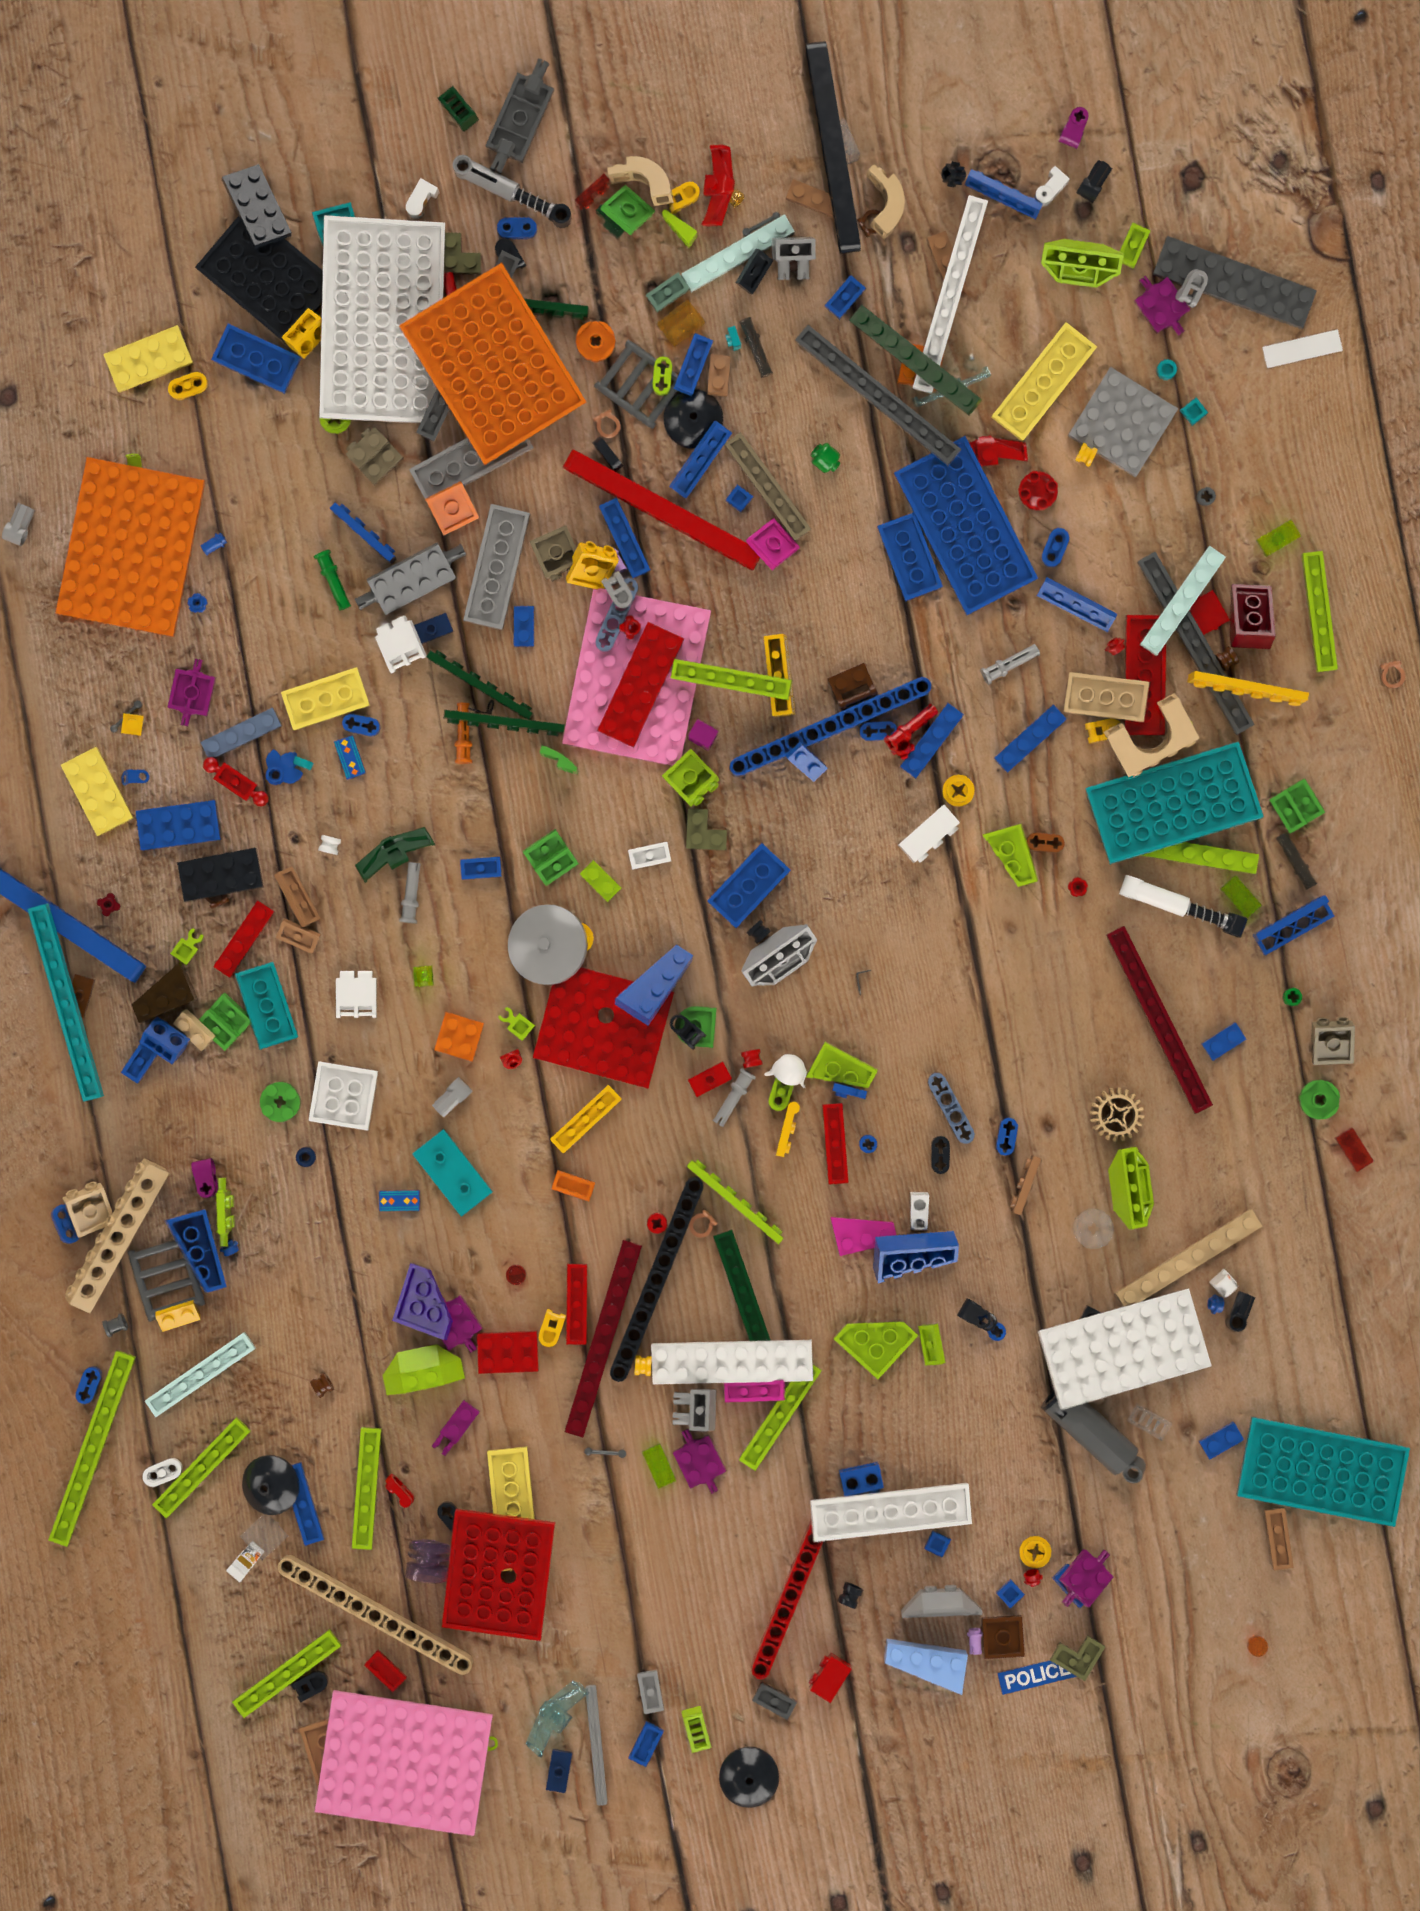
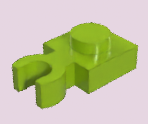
M194 928L189 931L187 941L181 938L170 953V955L186 966L198 951L195 944L202 942L204 935L201 934L198 939H194L192 937V934L195 932Z
M506 1007L505 1010L509 1012V1017L503 1018L499 1015L498 1018L502 1022L510 1023L507 1029L523 1041L535 1025L520 1013L515 1017L512 1009Z

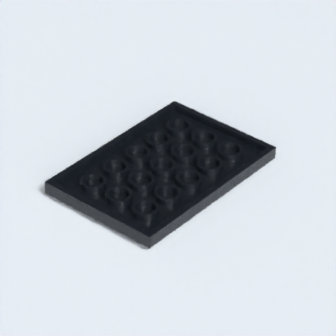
M239 216L195 266L201 274L285 344L286 342L282 336L308 308L316 313L322 306L323 270L286 239L254 249Z

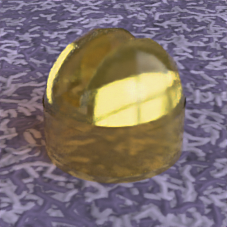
M734 189L729 203L736 208L743 202L745 195L741 191Z

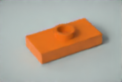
M557 1170L551 1189L589 1202L596 1182Z

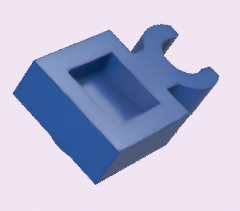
M833 1083L832 1091L836 1092L835 1096L847 1098V1095L866 1099L867 1091Z

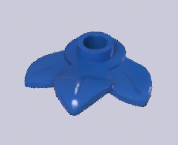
M273 749L266 758L268 769L265 776L267 781L272 785H280L283 782L288 784L297 782L303 776V772L296 769V765L293 764L297 754L295 752H288L280 756ZM279 772V778L274 779L273 773Z

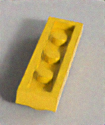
M608 1084L550 1140L564 1154L622 1098Z

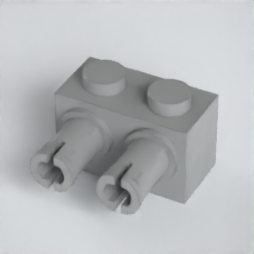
M772 238V259L778 262L777 280H790L789 261L791 260L797 261V279H810L809 261L816 259L815 238Z
M692 1389L690 1393L674 1392L673 1398H680L673 1400L674 1405H690V1413L674 1412L673 1418L679 1419L673 1420V1425H689L690 1431L715 1430V1389Z

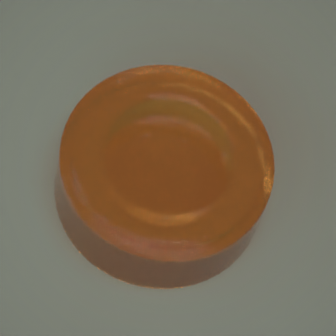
M1255 1635L1248 1640L1247 1649L1253 1656L1261 1657L1266 1654L1268 1643L1262 1636Z

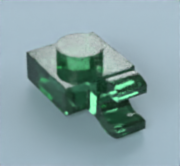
M600 205L596 210V214L606 221L603 227L619 239L625 231L601 210L602 205Z

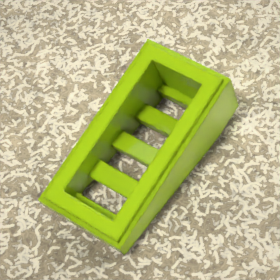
M664 209L662 212L663 219L686 247L690 248L697 238V230Z
M701 1706L683 1710L682 1717L692 1753L711 1748ZM701 1723V1725L690 1728L691 1725ZM703 1731V1733L692 1736L693 1733ZM705 1738V1741L699 1742L696 1744H694L693 1742Z

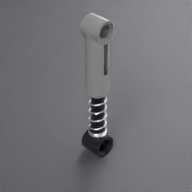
M459 155L453 160V169L459 179H466L510 202L517 200L520 202V205L525 204L527 208H533L535 212H541L558 228H566L570 225L572 217L567 205L548 203L546 199L542 200L538 198L539 196L536 197L531 192L524 191V188L520 189L518 183L472 161L467 155ZM463 163L469 165L465 171L458 169ZM560 212L567 214L563 220L557 219L556 215Z

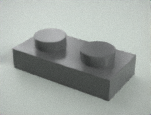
M761 1682L752 1699L753 1702L786 1720L789 1719L797 1704V1700L764 1682Z

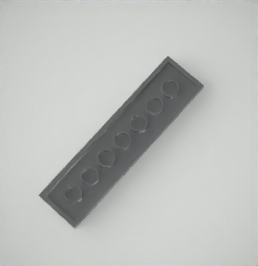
M1169 236L1165 239L1153 272L1154 276L1162 279L1168 277L1171 282L1183 285L1190 271L1194 269L1204 271L1208 276V282L1203 294L1299 329H1303L1317 292V290Z

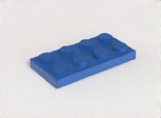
M228 323L211 360L285 394L301 357Z
M914 512L877 526L905 602L943 588Z
M216 800L135 811L141 851L221 840Z
M761 843L707 902L737 928L791 870Z

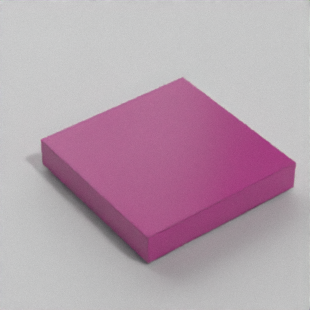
M774 518L746 540L749 546L772 571L800 548Z

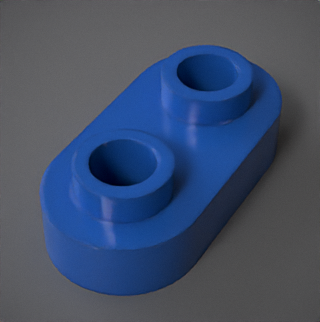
M507 217L498 222L497 231L502 238L531 239L537 233V225L533 219L528 217ZM508 224L511 227L509 230H504V225ZM528 224L531 227L529 230H524L523 226Z
M1056 528L1050 533L1041 555V560L1045 566L1055 567L1061 562L1069 542V534L1065 529ZM1061 536L1062 542H1056L1055 537ZM1049 554L1054 555L1055 559L1053 561L1048 559Z
M65 1205L55 1207L52 1210L51 1218L61 1241L66 1244L76 1242L79 1238L76 1235ZM59 1212H62L64 1214L63 1219H60L58 1217ZM67 1230L72 1233L71 1237L66 1236Z

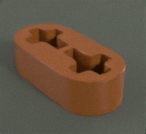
M1032 833L1026 839L1028 847L1032 851L1055 853L1061 851L1065 845L1063 837L1057 834ZM1037 836V840L1044 841V844H1038L1036 847H1033L1034 845L1030 843V840ZM1054 838H1057V842H1060L1061 845L1053 849V845H1047V841H1053Z

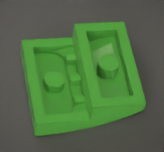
M541 746V756L557 760V768L559 770L578 775L579 770L568 758L549 747Z
M1305 778L1269 799L1290 834L1325 813L1324 808Z
M556 829L522 851L545 886L579 864Z
M223 993L199 1019L215 1035L213 1041L224 1051L251 1024L247 1012L226 993Z

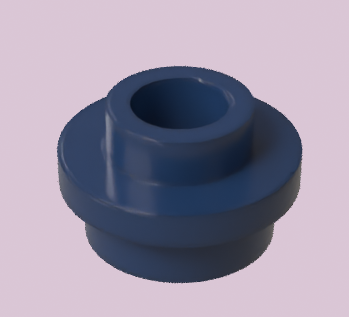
M303 1147L296 1153V1161L302 1167H309L316 1160L314 1150L309 1147ZM304 1153L309 1154L310 1158L308 1161L303 1159Z

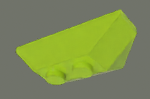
M1061 239L1044 243L1041 264L1058 283L1097 288L1113 277L1120 275L1124 253L1104 244Z
M1137 1147L1119 1149L1108 1169L1113 1210L1129 1230L1147 1227L1154 1205L1149 1164L1143 1155L1138 1152Z
M438 1344L397 1352L383 1374L387 1395L405 1394L465 1379L461 1358Z

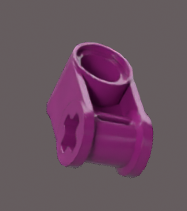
M1077 107L1073 109L1058 142L1075 149L1078 148L1089 117L1085 108ZM1077 115L1081 116L1080 122L1076 121Z
M209 1158L192 1162V1173L195 1178L198 1194L204 1198L215 1196L218 1190V1183L213 1159ZM211 1186L212 1190H209V1192L204 1191V1187Z

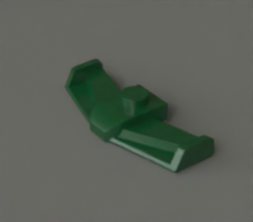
M425 827L389 836L361 859L355 867L364 883H366L368 879L387 863L393 870L409 861L406 855L407 852L430 845L434 846L435 843Z

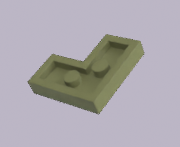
M445 233L444 273L481 275V253H461V233Z
M688 809L686 849L726 851L727 830L707 829L708 809Z
M1088 1635L1077 1652L1059 1642L1050 1661L1086 1681L1105 1649V1645Z

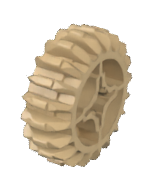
M1119 1087L1116 1089V1094L1113 1088H1109L1110 1095L1102 1091L1101 1093L1104 1098L1096 1096L1095 1098L1099 1101V1104L1092 1103L1091 1106L1096 1107V1111H1090V1114L1096 1115V1118H1091L1090 1121L1098 1123L1093 1126V1129L1101 1128L1098 1132L1100 1136L1106 1132V1140H1109L1111 1135H1113L1112 1139L1114 1142L1117 1141L1118 1136L1121 1141H1125L1124 1134L1128 1138H1132L1131 1130L1138 1133L1135 1125H1143L1137 1121L1138 1118L1144 1119V1115L1138 1114L1144 1108H1137L1136 1106L1141 1101L1139 1099L1133 1101L1136 1096L1134 1093L1128 1097L1129 1090L1127 1089L1121 1094L1122 1090ZM1122 1098L1129 1104L1119 1108L1111 1099ZM1107 1103L1109 1113L1102 1120V1108ZM1114 1109L1116 1111H1122V1114L1120 1115V1120L1118 1118H1112V1114H1114ZM1132 1109V1120L1127 1126L1125 1116ZM1117 1122L1122 1130L1111 1131L1105 1125Z

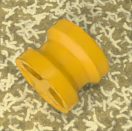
M1083 442L1075 461L1084 462L1087 467H1090L1098 449L1095 447L1090 448Z
M636 1355L635 1375L645 1374L646 1376H651L652 1356L642 1358L640 1355Z

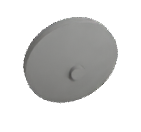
M539 905L525 911L513 924L508 938V953L514 968L524 978L537 984L554 985L571 978L580 969L587 953V936L580 920L567 909L556 905Z

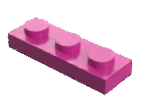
M774 1380L772 1382L724 1383L725 1403L785 1400V1382L783 1380Z

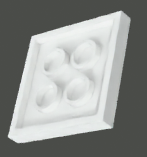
M319 1061L309 1121L368 1131L378 1071Z

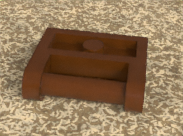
M865 663L827 679L841 711L871 696L873 698L878 696ZM865 684L868 687L867 690L845 700L842 698V694Z

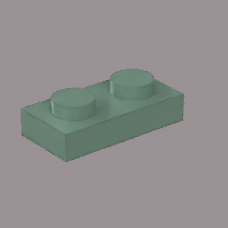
M678 272L646 294V297L658 313L688 292L690 288Z

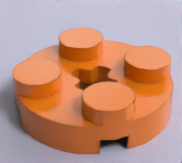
M590 321L579 328L576 335L577 350L586 360L597 363L607 359L614 351L616 340L614 332L608 324L601 321ZM600 337V345H591V338Z

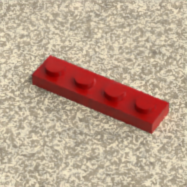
M257 900L213 967L231 978L275 911Z
M843 1103L822 1104L828 1184L849 1183Z
M567 1264L566 1345H586L587 1264Z

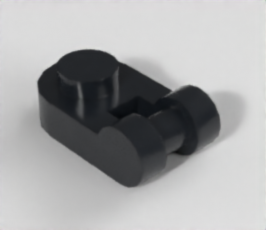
M503 238L497 241L495 252L498 258L503 250L520 259L516 269L526 267L523 258L511 240Z
M314 1671L290 1685L293 1690H296L299 1702H303L323 1691L328 1684V1677L322 1671ZM307 1684L310 1690L305 1691L303 1685Z

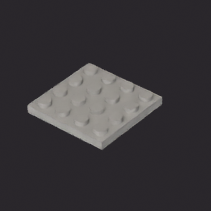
M1110 367L1068 436L1080 444L1084 442L1090 448H1097L1096 454L1136 478L1178 408Z

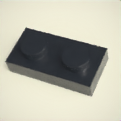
M755 249L735 283L749 294H754L774 260L760 249Z

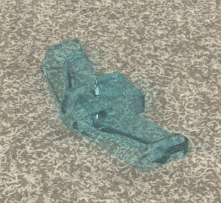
M986 366L982 368L983 372L963 381H961V378H957V380L967 387L989 378L991 373ZM937 391L919 400L917 396L913 397L912 400L915 407L919 408L943 397V395Z
M572 1680L551 1699L545 1701L539 1709V1714L525 1743L538 1757L543 1756L552 1731L561 1733L573 1718L567 1711L588 1695L589 1692L580 1683Z

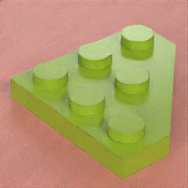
M904 1321L847 1323L833 1339L878 1380L919 1335Z

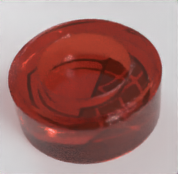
M517 1264L510 1266L506 1272L508 1282L513 1285L523 1283L526 1278L524 1267Z

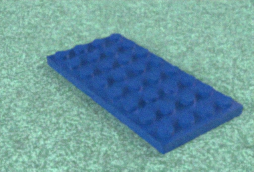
M966 436L953 442L961 449V452L949 466L931 453L894 472V475L967 616L1037 580L1038 577Z

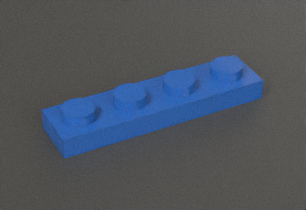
M973 169L970 170L964 184L1035 220L1043 205L1037 199L1028 197L1019 190L1011 189L1003 185L1002 182L993 180L982 172Z
M714 421L669 487L687 499L732 432L719 422Z
M615 498L600 505V511L632 579L651 571L618 499Z
M336 503L330 507L334 514L390 564L397 559L393 555L395 550L387 543L383 546L378 541L380 537L375 532L365 530L363 528L365 524L358 517L353 519L349 515L351 511L343 504L339 506Z
M1046 577L1037 594L1038 597L1106 632L1109 631L1117 616V613Z
M947 703L917 743L915 750L911 751L900 768L916 779L964 714Z
M1053 704L994 757L995 761L1008 773L1067 719Z
M302 1462L292 1465L298 1475L300 1485L299 1495L293 1505L304 1545L306 1546L322 1541L325 1538Z

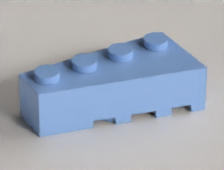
M886 1639L885 1664L962 1695L968 1657L966 1650Z

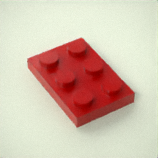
M537 1331L477 1333L478 1374L539 1371Z

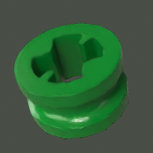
M1297 988L1287 989L1283 994V1001L1288 1006H1296L1302 1001V993ZM1291 991H1293L1294 995H1297L1294 1003H1292L1291 999H1288Z

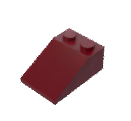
M1232 584L1230 607L1231 647L1271 649L1276 637L1272 586Z

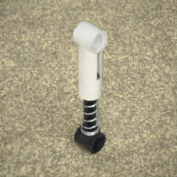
M1125 875L1119 892L1124 897L1147 903L1182 917L1187 914V916H1194V919H1202V922L1205 920L1210 922V924H1216L1217 927L1222 928V932L1239 938L1242 937L1248 921L1247 918L1234 913L1221 914L1220 911L1215 912L1212 908L1207 909L1205 906H1198L1197 903H1191L1188 897L1151 885L1129 875Z

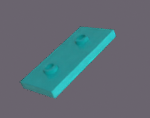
M274 962L235 973L234 975L259 1050L298 1038Z
M445 1129L412 1153L461 1217L493 1192Z

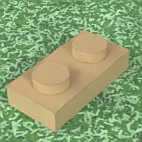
M185 1009L173 1023L201 1051L215 1038V1035L188 1009Z

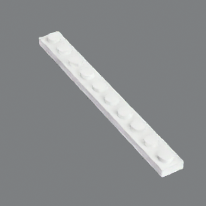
M970 195L968 196L923 353L939 366L988 200ZM916 374L913 389L932 394L933 387Z

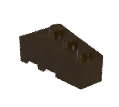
M178 963L131 1004L139 1023L147 1022L198 1000L184 964Z

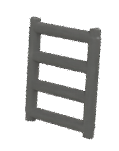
M628 339L625 343V349L603 379L595 383L594 387L643 424L654 429L655 421L678 391L673 389L678 374L672 371L671 380L674 383L669 393L663 396L650 416L647 417L639 409L653 391V378L633 405L624 400L623 397L648 363L654 367L657 359ZM634 352L642 359L618 392L615 393L607 385L629 355ZM663 363L658 365L661 368V374H665V368L668 367Z
M175 1240L137 1252L135 1250L128 1251L130 1264L149 1322L155 1320V1312L194 1300L198 1306L205 1305L200 1283L184 1255L182 1259L141 1271L138 1259L179 1247ZM186 1266L188 1278L147 1290L145 1278ZM192 1285L195 1297L156 1309L152 1308L151 1297Z

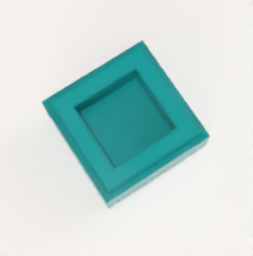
M1197 397L1180 410L1191 426L1209 413Z

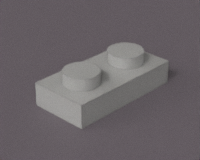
M657 1669L637 1673L644 1714L664 1711Z

